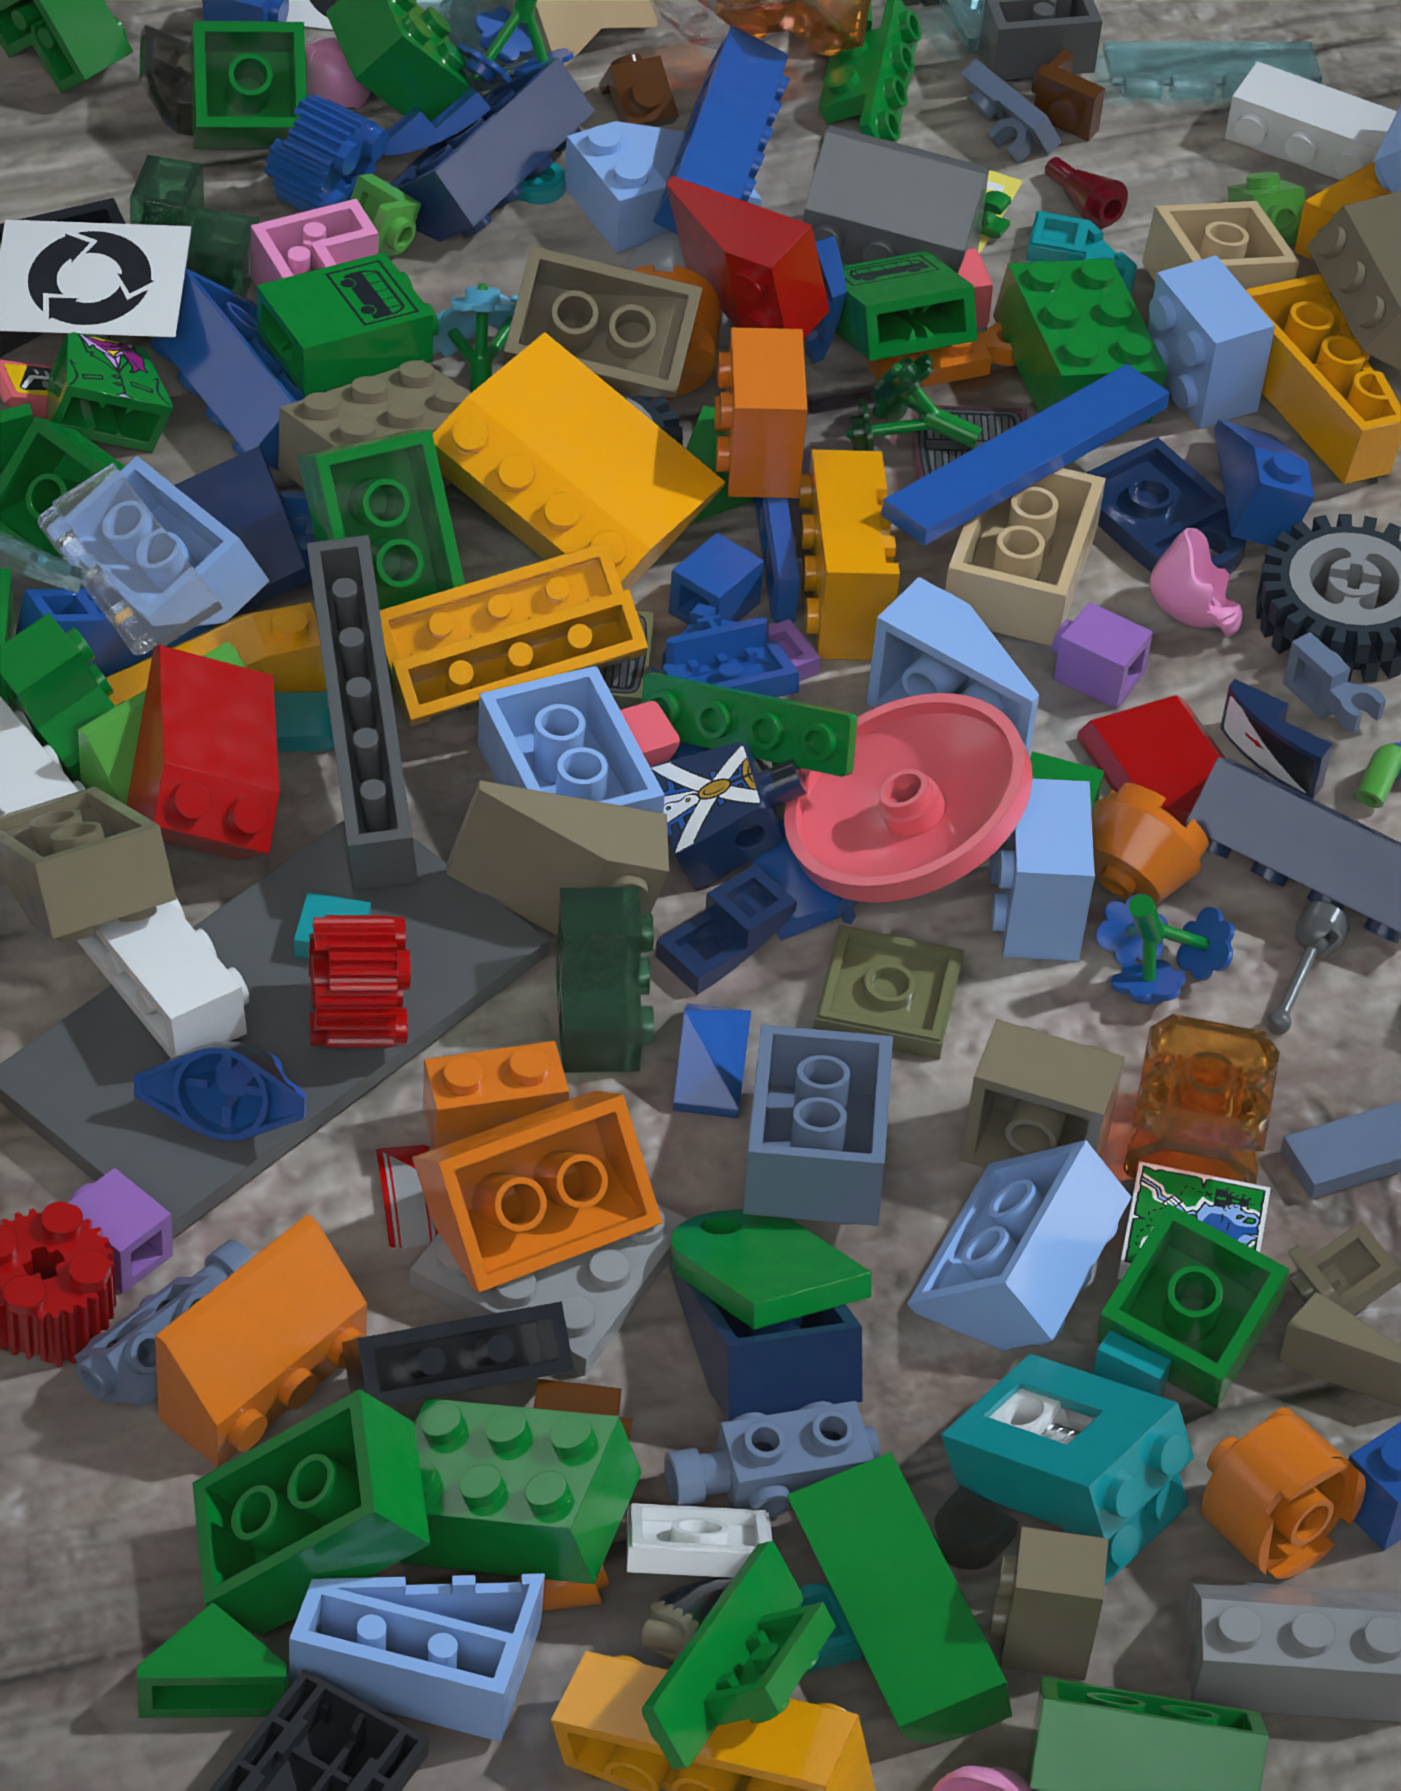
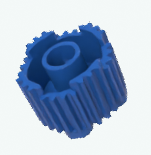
M312 94V96L307 95L305 100L301 99L298 106L293 112L300 116V119L294 121L293 129L288 131V138L284 140L276 138L273 145L269 147L270 155L265 160L267 166L264 168V173L275 179L273 187H275L274 194H276V198L302 212L350 200L357 176L376 171L375 163L384 154L390 138L387 130L379 127L374 121L329 99L326 100L316 94Z

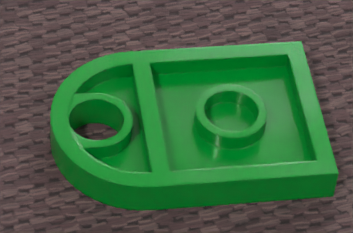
M743 1209L714 1211L682 1222L674 1229L671 1235V1266L676 1275L754 1330L871 1297L872 1272L789 1218L743 1214Z

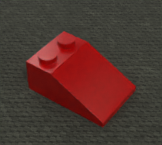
M672 176L666 182L686 268L699 274L713 286L719 297L720 310L736 328L803 329L804 340L829 312L812 225Z
M162 645L154 646L126 805L159 824L164 843L234 860L269 854L280 793L273 675Z

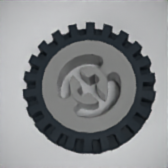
M1339 514L1336 527H1331L1327 516L1323 515L1314 517L1312 530L1301 521L1292 525L1291 536L1283 531L1276 538L1274 547L1269 546L1265 554L1256 599V619H1261L1260 630L1264 638L1273 636L1271 647L1278 654H1281L1291 648L1292 641L1311 632L1326 647L1336 652L1343 662L1351 668L1348 682L1351 681L1353 670L1361 671L1363 683L1375 682L1379 667L1382 668L1388 679L1399 676L1401 672V542L1399 541L1401 527L1389 523L1385 531L1381 533L1375 531L1377 518L1364 516L1363 526L1354 527L1352 526V514ZM1326 588L1325 598L1316 591ZM1377 597L1380 598L1385 603V605L1375 608Z

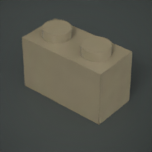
M1021 1526L1016 1555L1002 1553L997 1594H994L989 1637L1002 1639L1000 1668L1086 1679L1104 1599L1108 1551L1107 1538Z

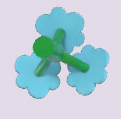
M484 283L465 288V297L452 298L451 307L436 315L439 332L437 337H433V355L441 352L444 356H451L460 351L468 361L470 393L493 375L492 362L507 341L518 298L517 295H512L508 298L500 294L499 288L488 287ZM488 324L497 328V334L489 346ZM474 335H475V350L472 348V346H471V345L469 344V342L467 341V339L472 338Z

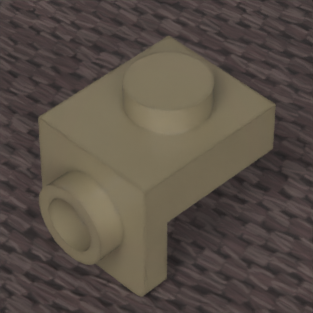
M1362 1220L1310 1257L1299 1244L1288 1251L1298 1271L1289 1280L1305 1304L1317 1292L1355 1315L1401 1282L1400 1268Z

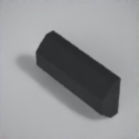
M304 1669L209 1791H402L428 1756L429 1739Z

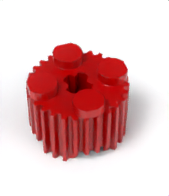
M325 915V917H313V933L309 934L308 977H310L311 1007L315 1008V1012H309L310 1044L325 1045V1048L406 1047L408 1040L407 1008L403 1007V990H410L411 959L410 950H406L405 917H393V915Z
M58 1201L46 1206L42 1213H37L33 1208L29 1209L27 1216L17 1212L14 1214L15 1220L9 1221L5 1218L1 1220L0 1349L8 1351V1348L11 1347V1355L14 1356L24 1352L28 1360H31L34 1355H39L41 1361L54 1363L57 1368H61L63 1361L66 1360L72 1364L77 1363L74 1356L87 1347L91 1338L100 1334L101 1330L107 1331L109 1329V1319H114L116 1285L113 1249L110 1248L108 1237H102V1229L100 1227L92 1229V1221L90 1219L83 1221V1214L78 1206Z

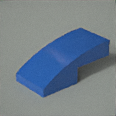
M471 87L431 122L418 108L414 107L387 130L390 138L384 154L386 156L405 154L439 143L476 122L490 111L491 108L480 94Z

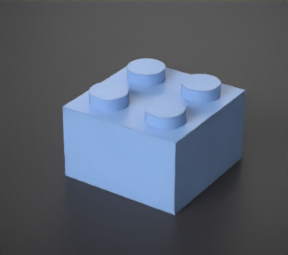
M1216 255L1157 272L1154 294L1149 304L1150 317L1147 329L1168 369L1164 386L1171 393L1176 406L1184 410L1199 429L1215 425L1218 420L1228 421L1257 412L1275 329L1273 322Z
M1033 779L1031 794L1022 818L1002 846L990 856L989 882L998 884V888L1001 893H993L991 930L1002 931L1003 957L1079 961L1095 877L1089 781Z

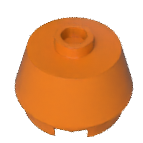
M1127 782L1123 783L1117 793L1112 789L1106 798L1098 799L1093 804L1091 817L1095 877L1106 890L1115 896L1127 899L1133 894H1146L1157 905L1200 873V858L1208 848L1209 841L1203 829L1193 818L1184 827L1172 815L1160 808L1166 800L1165 797L1143 786Z

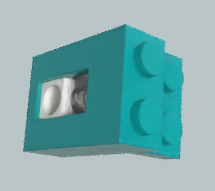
M1031 1353L941 1434L959 1490L1061 1526L1065 1533L1107 1538L1108 1551L1105 1585L1189 1505L1179 1472L1194 1459V1455L1178 1402Z

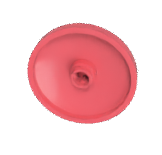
M931 693L910 696L886 703L857 717L854 768L851 775L840 777L808 769H800L807 794L786 802L784 812L786 838L805 874L815 884L833 895L859 902L876 903L905 900L930 893L955 882L980 866L1000 848L1014 831L1023 816L1031 794L1033 777L1030 756L1012 721L1001 710L981 699L954 693Z

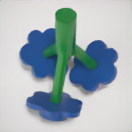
M515 0L511 13L504 7H497L492 13L484 11L478 14L475 19V27L481 34L479 44L483 49L487 50L484 55L462 43H459L456 47L466 56L467 65L464 68L472 74V78L475 81L481 80L488 85H491L494 79L507 84L512 80L506 74V71L494 62L496 57L504 63H513L519 55H527L533 47L536 56L528 59V62L513 68L514 74L519 76L559 57L564 65L565 62L572 60L574 55L572 51H568V48L557 49L549 53L546 52L534 16L537 0Z
M1141 893L1129 896L1124 903L1121 901L1109 902L1104 909V916L1107 920L1103 921L1095 932L1097 944L1106 951H1114L1116 962L1123 965L1121 973L1111 978V988L1115 992L1129 994L1130 999L1140 1004L1153 1005L1176 999L1180 995V986L1185 984V974L1182 971L1172 970V965L1169 962L1159 959L1164 949V938L1181 944L1176 957L1178 966L1182 970L1192 972L1194 978L1201 981L1209 979L1213 970L1221 972L1227 969L1233 958L1231 940L1234 937L1235 928L1231 922L1223 920V915L1219 909L1214 907L1202 909L1197 916L1196 922H1187L1181 930L1169 926L1167 919L1163 915L1158 914L1154 900L1149 895ZM1138 959L1142 962V965L1134 962Z

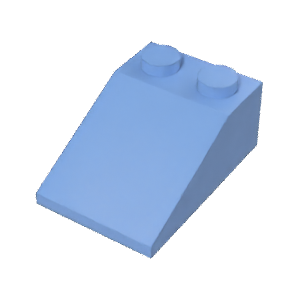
M614 121L567 136L565 161L566 191L616 253L640 246L649 239L669 231L652 221L685 131ZM753 189L747 202L761 207L762 198Z
M918 577L877 617L866 703L876 708L898 699L931 693H954L981 699L1001 710L1012 721L1028 754H1030L1039 699L1038 692L970 604Z

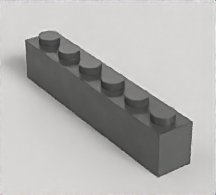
M369 535L307 543L354 891L418 882Z

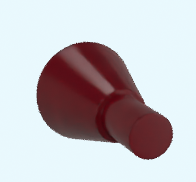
M1054 157L1047 162L1045 166L1046 176L1063 187L1083 219L1091 220L1101 230L1114 224L1123 215L1128 201V191L1123 182L1087 171L1076 170L1059 157Z

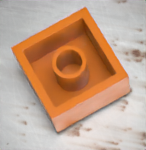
M731 327L729 352H718L717 386L726 388V392H720V396H715L714 432H725V436H717L716 472H727L728 497L799 498L808 411L803 329Z

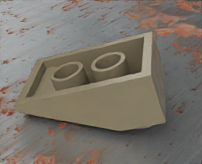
M531 246L504 349L502 367L545 332L620 395L676 398L703 287Z
M479 780L447 861L446 874L478 892L493 897L509 910L570 944L633 954L669 874L667 814Z
M95 786L0 815V874L31 924L52 939L57 938L61 942L84 939L96 932V925L119 919L122 922L143 920L157 913L156 906L177 900L160 825Z

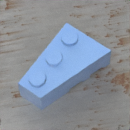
M522 1574L521 1582L476 1583L475 1575L452 1576V1584L406 1585L405 1577L312 1579L289 1638V1687L305 1669L376 1710L501 1742L542 1623L545 1574Z

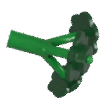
M924 354L915 361L911 358H905L897 362L888 372L880 377L872 390V400L876 402L872 410L873 416L880 420L885 418L890 423L871 425L868 406L865 399L860 398L858 399L859 415L849 417V429L846 431V437L851 440L853 451H874L873 437L932 430L974 449L983 428L936 407L921 389V381L927 378L933 371L931 366L933 359L929 354ZM908 408L923 417L899 421L904 417Z

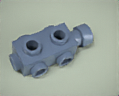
M235 1240L226 1241L205 1258V1267L192 1277H177L156 1294L146 1296L140 1302L138 1308L108 1331L91 1338L87 1347L74 1356L78 1362L76 1373L85 1389L91 1395L100 1399L102 1403L132 1402L134 1406H139L158 1397L155 1335L253 1258L252 1253ZM162 1302L165 1306L156 1312L157 1307ZM109 1342L113 1344L112 1347L106 1348Z
M819 1401L810 1403L796 1411L771 1415L752 1412L740 1415L732 1421L722 1422L715 1451L699 1454L696 1448L666 1452L664 1456V1474L672 1505L693 1506L704 1504L706 1496L727 1493L731 1508L766 1510V1513H769V1517L774 1518L784 1514L791 1508L787 1494L881 1455L876 1431L873 1426L864 1427L856 1401L839 1404Z

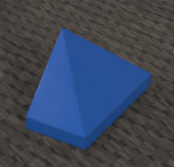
M686 1004L683 1015L673 1111L738 1118L751 1010Z

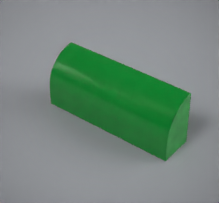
M891 1452L787 1494L789 1503L893 1718L905 1738L917 1743L946 1742L967 1736L1012 1717L1007 1680Z

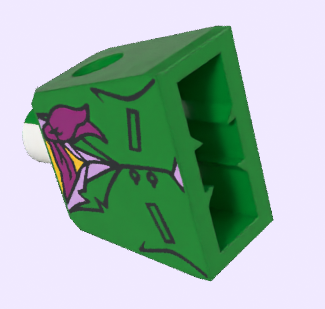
M76 332L67 334L48 378L47 420L75 429L89 440L153 453L172 412L173 405L147 351L140 346L109 340L108 335L81 334Z

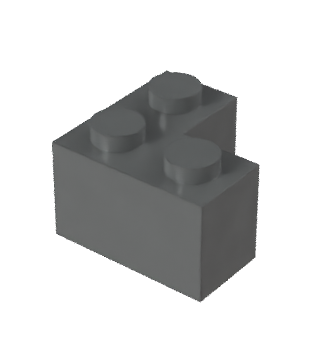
M985 0L979 49L986 67L1002 80L1016 81L1024 78H1034L1039 67L1043 63L1049 64L1063 49L1074 53L1071 73H1095L1102 19L1094 0Z

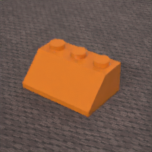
M595 1090L412 1157L432 1222L474 1292L480 1293L663 1223L624 1094Z
M305 1215L155 1335L159 1420L217 1467L238 1450L244 1452L252 1448L261 1439L267 1426L288 1409L296 1410L304 1405L314 1393L317 1385L336 1369H346L341 1342L367 1336V1302L319 1223L310 1215Z

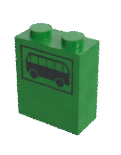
M928 251L843 266L846 297L835 333L869 361L978 341L974 285Z
M385 252L256 285L258 334L304 396L351 384L360 377H372L399 368L401 364L408 361L423 360L427 363L433 362V337H437L439 332L436 313L429 303H424L414 291L408 275L405 272H400Z

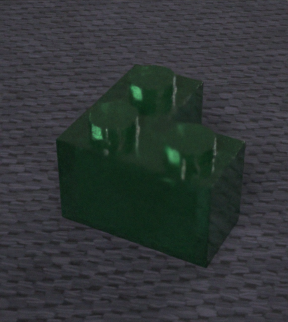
M147 155L130 195L131 224L192 226L186 268L246 298L252 282L251 225L258 224L259 217L204 208L203 164Z
M639 887L560 888L555 980L560 1060L564 1073L640 1072L642 1045H653L654 1043L653 1006H641V995H649L650 993L649 956L641 957V953H653L652 913L641 914Z

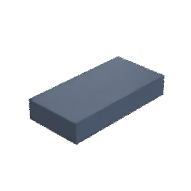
M1399 1101L1283 1137L1280 1151L1310 1199L1401 1172V1103Z

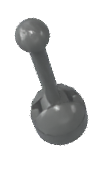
M1314 901L1306 904L1302 909L1296 922L1295 939L1300 946L1304 947L1305 951L1278 1009L1271 1011L1266 1017V1027L1271 1033L1281 1035L1290 1029V1011L1315 957H1327L1335 953L1344 943L1350 930V920L1338 907L1326 902Z

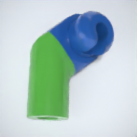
M1401 741L1380 746L1373 753L1355 792V797L1358 801L1373 808H1380L1384 805L1394 781L1401 779Z

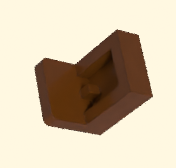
M1063 49L1049 64L1043 63L1037 70L1031 87L1032 92L1036 94L1034 106L1047 115L1054 127L1089 141L1099 131L1105 88L1071 73L1074 53Z
M640 54L622 56L610 64L599 83L602 95H612L620 122L659 127L674 124L679 116L661 56L642 59Z

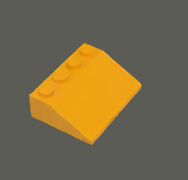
M545 332L469 394L433 433L441 474L542 559H551L607 541L623 591L631 589L725 486V481Z

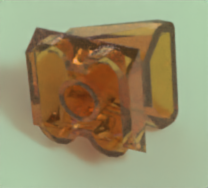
M1171 1014L1150 1027L1132 1127H1135L1136 1130L1128 1144L1124 1161V1171L1129 1177L1136 1179L1140 1161L1256 1185L1258 1177L1257 1152L1265 1151L1280 1051L1265 1031L1177 1014Z

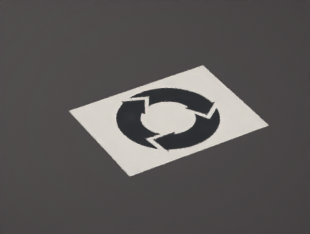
M5 220L0 247V331L67 334L76 332L95 335L176 337L192 226Z

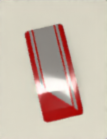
M427 1145L378 1148L376 1150L388 1243L392 1249L429 1246L439 1233L432 1222L412 1158L428 1152L429 1146Z

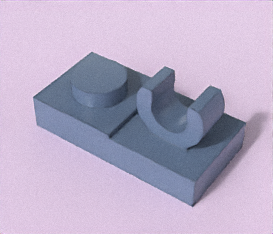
M975 58L961 73L972 92L967 97L970 104L987 120H991L994 116L1000 119L991 127L988 133L993 144L1000 148L1009 138L1017 137L1006 149L1014 162L1019 163L1030 154L1032 142L1048 155L1062 142L1046 114Z

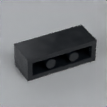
M562 1301L341 1342L350 1394L361 1389L387 1406L574 1371Z

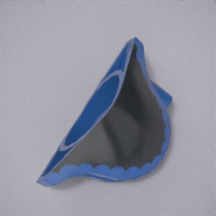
M215 1041L201 1045L134 1075V1097L189 1129L213 1139L242 1140L303 1120L306 1116V1094L283 1073L280 1059L266 1050L241 1042Z

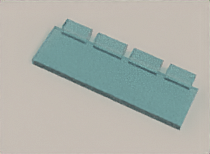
M1104 41L1103 54L1111 86H1122L1123 98H1162L1163 86H1169L1171 98H1214L1216 86H1222L1223 98H1232L1257 61L1319 84L1322 82V74L1312 42Z

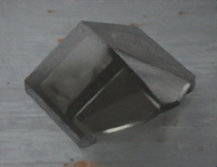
M145 25L140 33L139 81L164 123L177 134L193 136L190 43Z

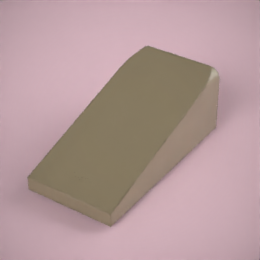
M1316 1292L1288 1323L1279 1360L1300 1372L1401 1407V1345Z

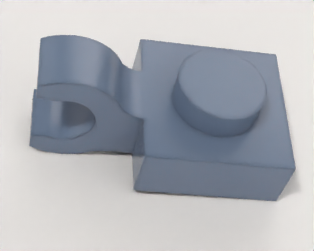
M1311 632L1292 641L1283 684L1322 720L1334 715L1342 728L1355 733L1359 731L1363 713L1360 710L1367 712L1377 721L1382 718L1386 703L1383 694L1377 689L1368 685H1357L1348 682L1351 668L1343 662L1336 652L1326 647Z

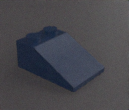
M670 1258V1272L708 1389L728 1421L752 1412L771 1415L796 1411L810 1403L826 1401L832 1404L851 1401L863 1402L862 1326L846 1304L754 1330L677 1276L672 1269Z

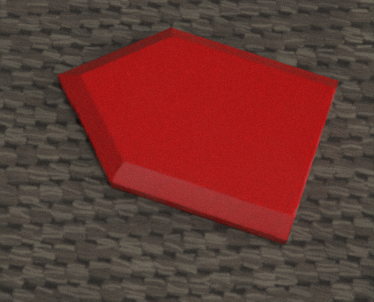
M1177 695L1090 720L1078 731L1077 739L1096 767L1104 770L1103 777L1111 789L1117 793L1123 783L1127 782L1143 786L1162 795L1166 800L1160 808L1172 815L1183 826L1217 758H1226L1187 702Z

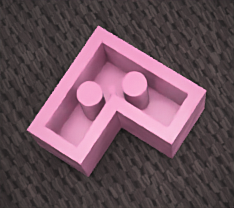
M357 199L251 225V278L255 285L378 254L379 233Z

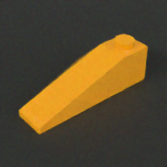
M311 602L231 617L226 623H219L214 628L171 647L203 656L228 641L236 648L246 668L273 675L274 692H327L317 616ZM152 656L105 677L114 691L108 698L115 706L147 689Z

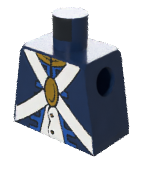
M741 742L650 767L665 795L663 813L667 814L668 835L674 856L695 890L706 887L779 845L784 835L775 807L807 794L803 777L794 759L762 771L748 745Z

